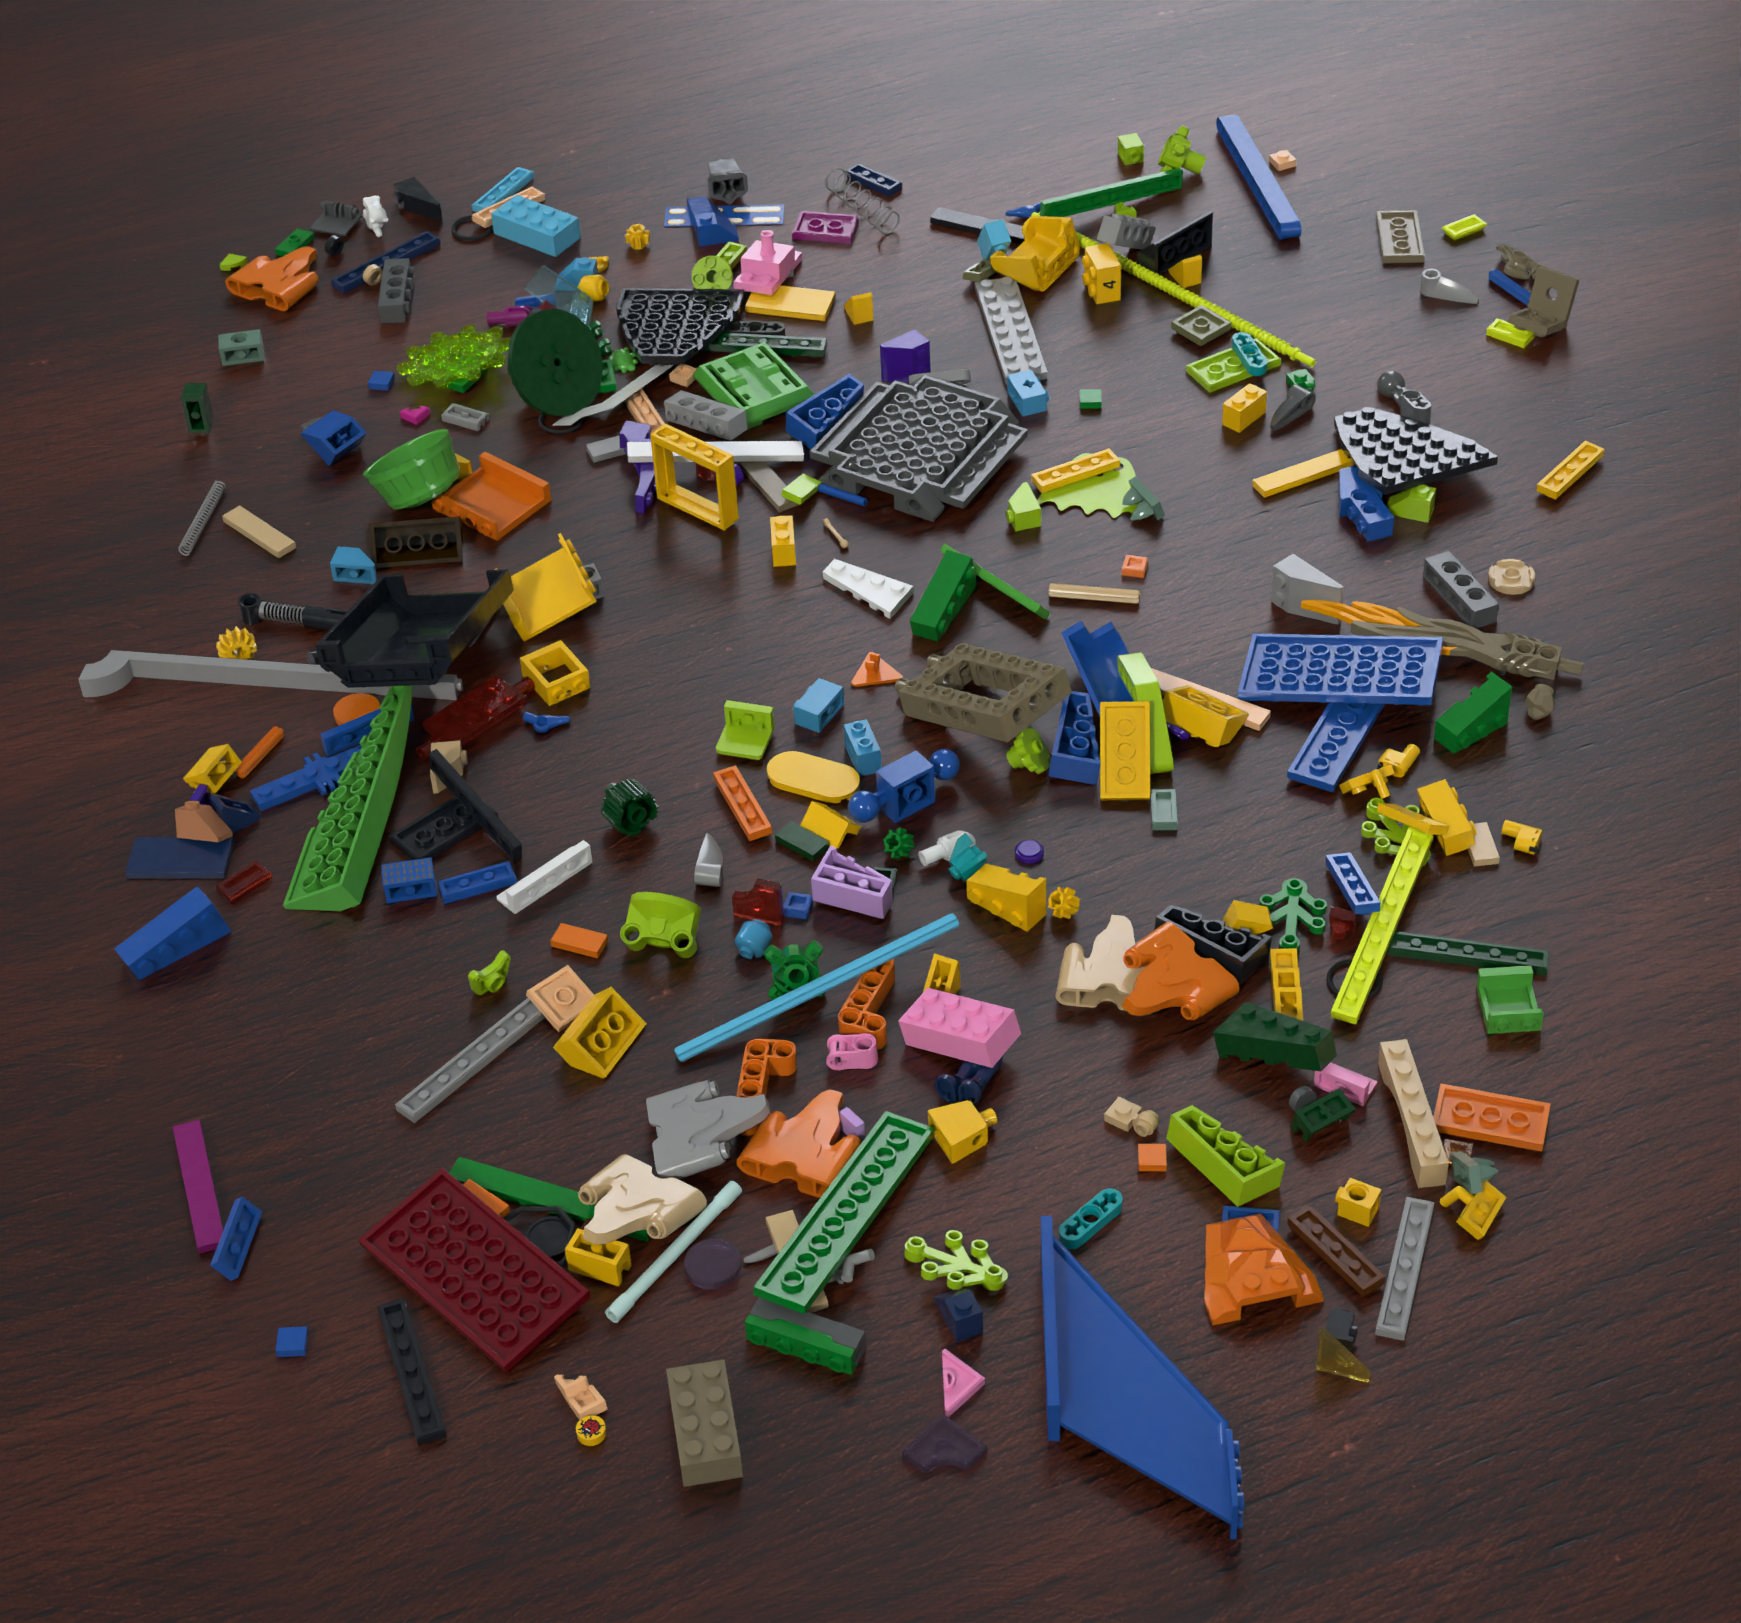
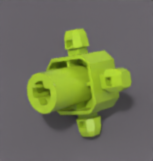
M1179 127L1176 134H1172L1167 139L1158 160V165L1162 166L1160 172L1182 167L1198 175L1202 170L1206 156L1189 149L1191 142L1186 140L1189 134L1187 127Z

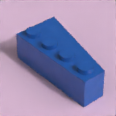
M847 374L787 411L786 432L798 441H802L803 445L812 450L864 395V384L851 374Z
M1072 691L1063 700L1048 776L1097 785L1101 764L1100 758H1098L1095 725H1093L1090 694Z
M197 886L114 948V950L137 979L141 980L232 931L213 903Z

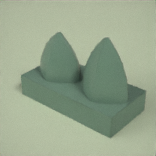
M1136 476L1130 479L1131 489L1126 492L1122 504L1133 505L1141 502L1133 511L1130 519L1141 520L1153 515L1159 520L1165 516L1160 501Z
M1462 1151L1451 1153L1453 1178L1471 1194L1482 1192V1183L1490 1180L1499 1172L1492 1167L1495 1165L1493 1161L1470 1158Z

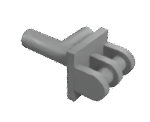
M868 1249L848 1255L829 1282L837 1281L839 1284L851 1282L855 1265L874 1260L873 1250Z

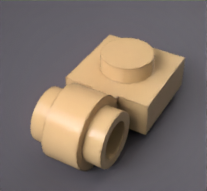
M1118 1097L1104 1113L1105 1122L1127 1132L1134 1126L1135 1132L1143 1137L1151 1135L1159 1126V1117L1155 1112L1151 1110L1142 1112V1107L1121 1097Z

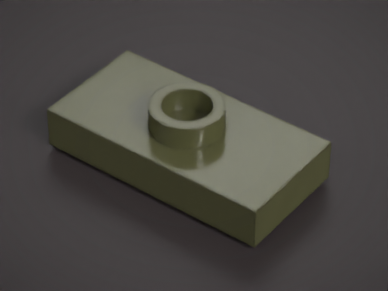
M983 259L963 272V279L981 282L997 271L993 269L991 260Z

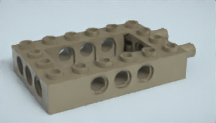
M966 643L955 646L954 650L946 656L932 654L927 660L929 668L923 670L919 676L913 680L900 678L895 683V689L899 694L905 716L1007 743L1072 693L1064 667L1005 654L1000 651L988 650ZM973 680L974 684L978 686L985 685L993 687L995 690L1001 689L1009 692L1002 699L995 700L961 690Z

